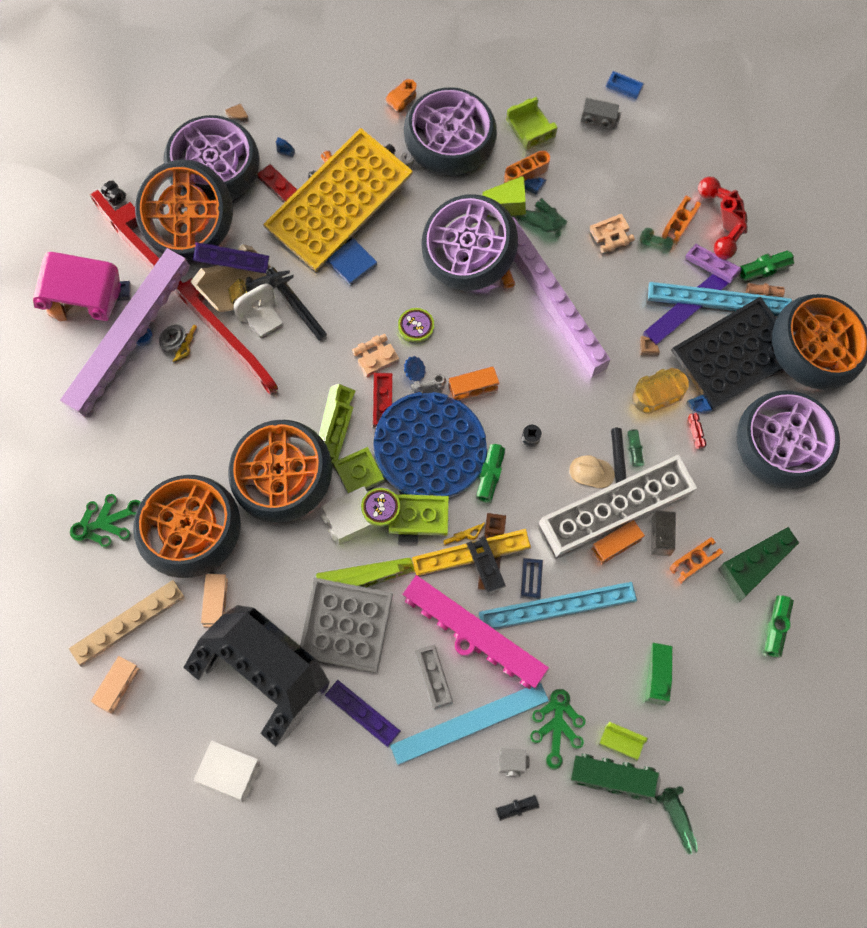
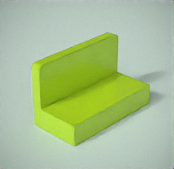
M608 722L598 745L638 761L642 748L648 738Z

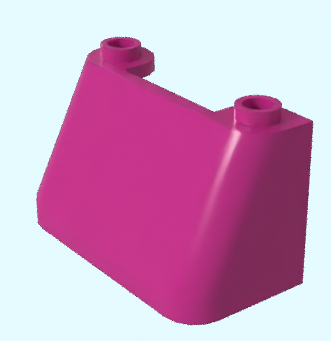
M47 252L42 261L33 297L34 308L48 310L52 306V301L87 307L92 318L108 321L121 291L118 268L113 263L57 252Z

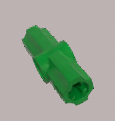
M788 250L772 256L770 254L762 255L756 261L740 266L741 272L739 275L745 282L761 276L764 278L770 277L779 270L793 266L795 263L794 256Z
M490 444L476 493V499L481 502H492L506 448L502 447V445Z
M777 595L775 598L771 621L767 625L768 634L764 647V653L768 656L782 657L787 631L791 625L790 617L794 603L791 597ZM775 622L782 625V630L777 629Z

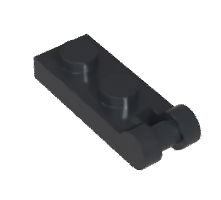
M480 537L476 542L470 541L466 543L486 593L489 594L506 587L486 537ZM483 548L484 552L477 554L476 549Z

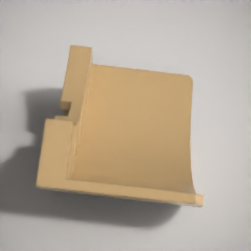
M244 244L238 249L258 253L252 246ZM215 265L209 268H201L191 280V283L217 311L226 312L234 310V303L243 295L241 289L246 283L247 277H252L255 280L267 275L265 273Z

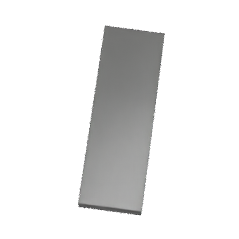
M435 644L416 650L433 709L453 704Z

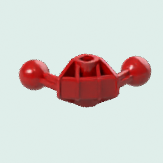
M705 177L698 185L699 194L705 199H713L715 197L722 199L720 206L723 228L730 233L728 236L721 237L715 242L714 253L718 258L727 260L735 255L738 239L742 234L748 232L747 212L744 208V201L740 198L737 190L732 192L721 187L719 180L715 177Z

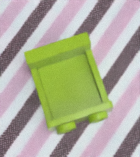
M537 97L527 99L521 104L513 105L507 110L506 121L526 151L556 138L558 127L555 122L550 124L538 107Z

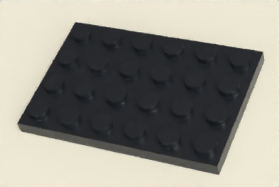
M761 296L671 349L701 395L710 404L712 411L782 369L772 345V332L776 317Z

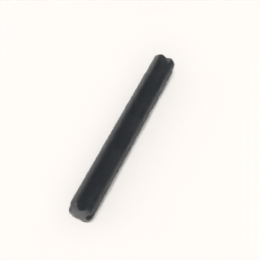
M274 267L266 270V275L278 273ZM283 283L277 286V289L319 341L326 338L327 333L289 285Z
M615 427L611 429L615 483L627 479L622 429Z

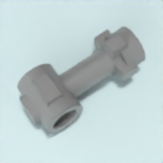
M435 374L433 380L421 384L419 381H415L414 384H411L412 392L423 393V390L433 387L441 390L446 383V378L442 374Z

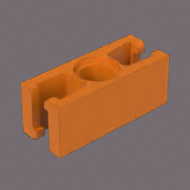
M688 196L684 197L662 234L663 238L668 239L669 231L672 228L676 230L674 233L676 236L673 240V243L676 245L701 206V203L697 201L691 211L685 209L688 202L691 201V198Z
M494 366L451 377L449 378L448 387L452 398L460 401L497 391L499 380Z
M632 520L595 542L591 551L599 563L603 565L640 543L645 535L637 523Z
M712 537L670 566L669 569L673 574L683 564L690 570L686 574L684 571L680 573L681 576L678 581L681 584L717 560L724 553L719 548L710 557L706 555L703 550L716 543ZM692 557L698 558L700 560V564L695 563L692 560Z

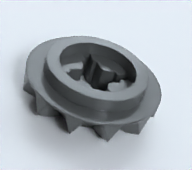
M171 325L161 333L159 345L167 352L170 350L175 352L177 347L181 348V344L186 342L185 338L188 335L181 325Z

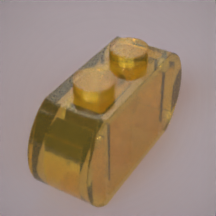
M661 369L653 376H644L638 380L632 394V402L643 413L650 414L681 401L688 390V379L679 369Z

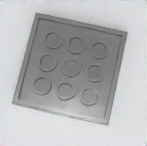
M314 578L300 646L317 659L318 662L378 673L393 593Z

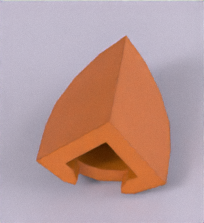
M52 301L51 308L46 310L47 314L58 321H67L63 303Z

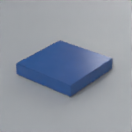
M354 238L327 259V263L350 286L377 266V261Z

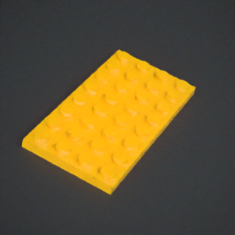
M360 128L263 226L317 272L327 262V259L413 175V171Z

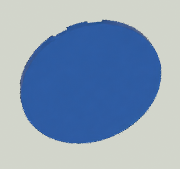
M418 392L398 399L382 414L374 434V456L380 471L390 484L406 495L449 496V498L457 496L467 490L477 480L487 457L486 435L477 416L461 401H456L442 393Z

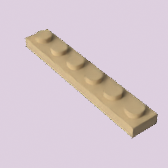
M172 580L68 649L77 663L82 666L185 597L174 580Z

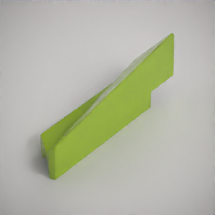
M341 384L330 387L319 436L328 447L332 463L339 458L354 408L349 404L356 391Z
M403 558L320 572L316 574V578L368 588L413 573L415 569L411 558Z

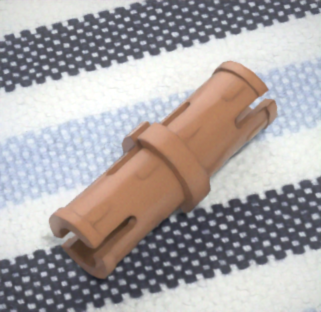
M748 283L746 293L784 297L785 287L769 286L766 283L763 285Z

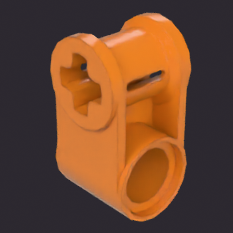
M412 79L404 80L387 95L385 101L397 112H402L406 106L416 99V82Z

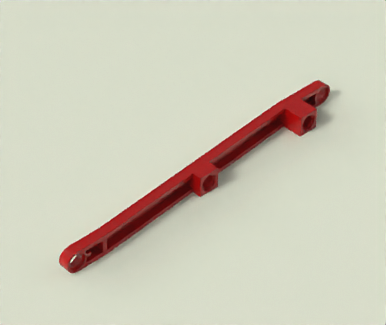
M98 189L89 194L96 207L119 236L153 269L159 258L133 232L138 227L134 205L129 202L115 211ZM192 278L184 283L180 280L178 287L173 292L251 371L270 395L277 391V384L257 358L201 302L205 300L204 296L191 283Z

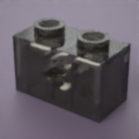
M656 510L652 517L651 555L671 556L675 551L676 512Z

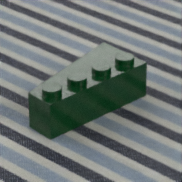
M787 527L724 562L718 570L738 601L741 602L799 544V541L790 528Z
M584 753L581 756L575 755L571 782L573 784L595 790L606 788V792L615 795H622V792H624L631 799L640 800L644 797L650 799L649 803L657 805L661 779L659 772H656L655 768L644 766L643 769L635 768L634 764L623 762L622 765L616 764L614 760L609 758L596 760L593 759L594 756Z

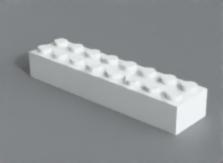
M677 455L542 517L539 524L555 556L558 557L608 534L632 520L640 519L691 495L697 487L680 456Z

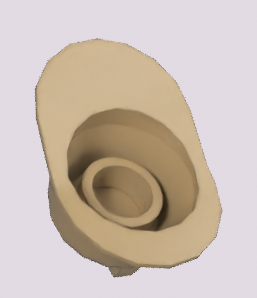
M592 455L580 456L573 460L570 465L571 477L580 484L595 488H605L611 485L615 478L613 467L608 462L597 459Z

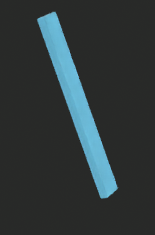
M649 282L648 301L702 305L705 308L736 311L761 296L773 315L778 316L782 309L792 302L791 298Z
M627 582L480 611L478 615L480 620L494 630L634 603L637 601L633 583Z
M540 683L536 690L532 687L530 690L525 688L390 745L397 765H401L545 704L549 700Z

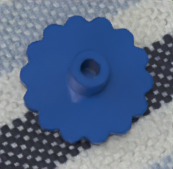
M416 356L405 360L404 372L406 376L414 382L421 381L426 373L424 362Z

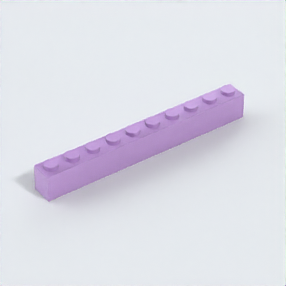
M514 217L513 220L518 232V249L514 262L590 376L592 377L606 370L611 359ZM499 224L497 236L504 237L503 226Z
M168 248L165 250L60 399L66 407L83 417L93 409L97 398L103 395L104 388L114 379L116 371L125 363L130 351L135 349L137 341L146 333L150 322L156 319L158 311L167 303L171 292L176 290L180 279L188 273L190 266L184 257Z

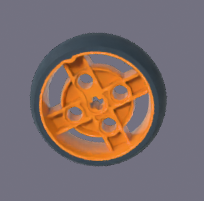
M174 160L158 166L144 179L136 196L135 215L143 237L154 249L163 254L168 248L189 260L194 258L195 235L205 229L210 219H216L210 233L199 243L219 246L223 242L232 224L233 203L226 184L210 167L192 160ZM194 175L203 178L211 186L216 201H209L205 192L194 184ZM173 177V185L162 192L158 201H153L159 187L166 180ZM183 187H186L187 193L186 195L182 196L181 189ZM168 205L169 212L165 215L163 210ZM204 205L205 212L200 215L199 208ZM186 207V208H187V211H184V213H183V212H182V209H184V208ZM153 219H159L162 226L174 235V245L161 237L154 225ZM184 224L188 227L185 233L181 230Z
M825 294L802 296L786 305L775 321L772 332V345L775 356L783 370L800 384L820 390L835 389L852 382L865 368L867 363V327L857 311L843 300Z
M272 420L259 424L249 430L236 444L228 467L229 485L236 501L252 516L268 522H288L311 512L326 495L332 478V460L324 440L310 427L292 420ZM291 437L307 442L314 450L316 456L306 457L298 447L291 444ZM267 442H269V445L265 446L264 448H262V449L257 453V455L255 456L253 462H249L250 459L252 458V456L254 455V453H255L261 446H263L264 444H266ZM280 449H284L282 454L276 455ZM303 466L300 472H295L297 467ZM281 468H283L284 470H281V473L278 474L277 472L280 471ZM265 469L264 473L258 476V472ZM313 479L307 490L292 501V496L303 489L307 480ZM255 484L256 488L263 495L270 498V506L256 502L249 495L246 485ZM280 486H284L283 491L277 493V489Z
M199 475L175 476L156 485L139 504L133 525L134 540L142 558L160 573L177 578L201 576L219 567L234 550L241 528L240 513L233 496L215 480ZM214 499L224 509L225 520L223 526L217 525L215 513L211 508ZM199 506L198 510L192 511L195 507ZM173 517L171 521L166 522L168 518ZM152 525L158 528V535L163 543L159 554L151 544ZM204 530H208L206 534L201 535ZM182 541L180 545L175 546L176 542ZM207 546H210L209 548H207L205 551H203L202 553H200V554H198V555H195V556H192V557H189V558H185L186 555H191V554L198 553V552L202 551L203 549H205Z

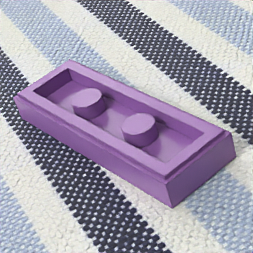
M695 244L685 257L686 260L729 283H732L741 272V267L728 260L718 258L715 253L698 244Z

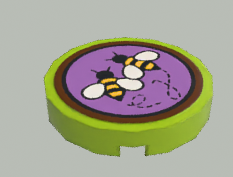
M411 308L401 314L398 320V331L406 341L422 343L427 341L433 334L434 320L432 315L426 310Z
M372 489L362 499V515L373 526L384 527L392 524L399 516V499L389 489Z

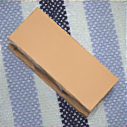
M206 574L201 618V624L204 628H210L225 613L228 588L226 574Z
M118 656L91 702L113 715L140 669L135 664Z

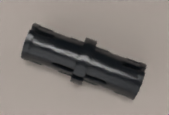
M536 795L519 801L515 799L513 803L496 807L495 809L499 821L515 815L518 817L522 816V813L540 807Z

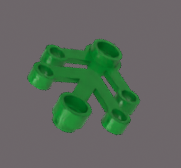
M108 494L105 497V503L96 521L89 523L92 515L99 511L98 504L90 501L86 505V511L81 521L71 526L70 536L78 542L89 539L99 543L105 549L111 547V538L107 535L100 536L92 531L101 529L119 536L122 541H127L131 537L130 531L127 528H119L111 524L129 516L135 517L136 512H133V510L139 507L141 502L139 500H132L128 503L127 509L108 516L111 508L118 503V499L114 494ZM110 498H114L112 503H108ZM92 505L96 506L94 510H89ZM79 530H84L83 534L77 535V532ZM123 532H128L127 536L122 537L121 534ZM105 539H108V544H102Z
M564 689L554 690L550 695V702L542 709L535 710L532 714V720L535 723H541L545 715L555 709L554 718L539 730H534L530 734V741L538 744L546 734L553 730L551 753L546 758V765L551 770H557L563 764V758L560 755L561 732L570 740L571 746L574 749H580L584 744L583 738L577 736L563 719L564 710L573 720L572 724L575 728L580 729L586 723L585 718L578 715L570 705V695ZM557 696H563L564 701L559 702ZM536 713H540L542 715L541 720H537L535 718ZM577 718L581 719L582 725H577L575 720ZM537 733L540 739L538 741L534 740L533 734ZM574 739H579L581 745L576 746L574 744ZM551 758H558V764H553Z

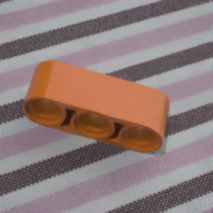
M538 151L508 166L505 169L504 183L519 177H524V181L534 179L546 173L550 163L549 153Z

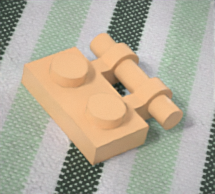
M622 214L591 225L589 229L597 244L604 241L605 245L600 246L602 253L615 251V248L625 247L630 242L635 241L633 234L626 235L630 227ZM616 236L619 237V239L616 241H612L611 239Z
M385 334L372 337L371 341L362 342L357 345L358 347L352 349L354 356L362 354L363 357L358 359V363L366 377L399 362V357L392 345L383 346L382 343L388 340ZM376 346L377 350L369 354L367 350Z

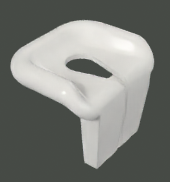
M262 284L239 297L234 303V311L238 320L247 322L260 338L283 326L274 309L275 297L273 287L270 284ZM260 300L258 308L254 309L251 306L252 303Z

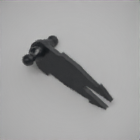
M290 270L278 271L276 274L263 276L255 280L252 277H247L241 292L244 295L262 284H270L274 289L283 283L289 282L294 275L281 278L290 273Z

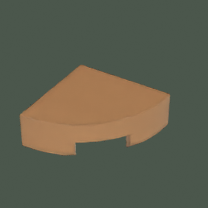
M241 103L225 110L226 115L231 119L249 120Z
M641 336L640 355L659 356V347L650 338Z

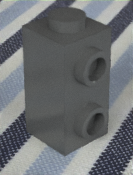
M586 98L580 122L614 129L615 122L619 123L621 112H618L619 105Z

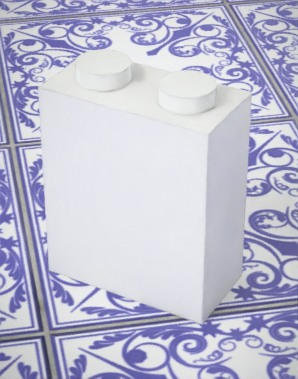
M361 487L322 505L323 512L320 513L325 524H329L331 528L329 533L333 541L337 540L339 545L377 528V526L368 523L362 515V499L368 493L365 487Z
M211 740L194 781L243 802L244 797L248 798L251 793L252 786L250 783L253 777L257 778L261 769V766H259L260 762L254 757Z

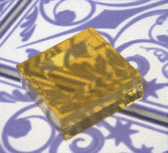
M238 278L228 289L232 304L239 297L247 293L244 280Z

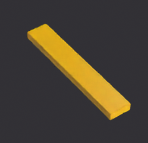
M526 529L487 538L494 558L531 549ZM466 544L412 557L415 573L418 577L474 563ZM483 548L476 549L477 554L484 552Z

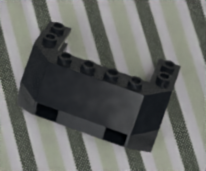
M237 605L224 613L199 638L183 667L193 677L200 680L204 672L209 674L213 671L221 657L272 700L277 707L260 734L275 747L290 735L306 708L328 690L330 683L317 659L257 609Z

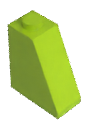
M524 177L516 178L482 192V196L492 198L500 203L511 216L526 215Z

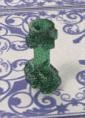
M645 228L640 235V242L643 245H650L651 242L663 245V249L671 250L674 239H671V237L667 236L665 239L654 235V230L651 228Z

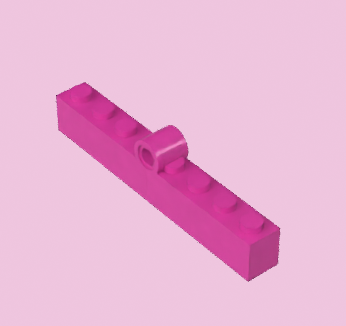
M417 575L402 594L406 598L405 603L412 608L418 606L422 609V615L428 619L435 618L439 621L437 623L439 627L445 631L449 628L454 632L453 636L456 638L454 646L461 656L470 657L475 652L478 654L483 652L488 656L486 660L495 666L497 664L503 666V672L512 678L514 675L520 678V684L529 690L531 687L536 690L549 671V667ZM464 642L470 643V647L467 650L461 649V645Z

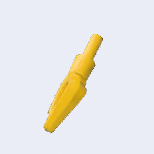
M193 324L189 333H187L186 342L181 344V348L179 347L172 362H176L190 354L189 344L194 338L193 334L197 328L196 325Z
M485 522L453 534V537L443 540L444 545L454 541L458 542L465 538L470 540L476 539ZM473 531H478L475 536L471 535Z

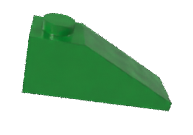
M652 643L645 702L665 706L670 702L673 646Z

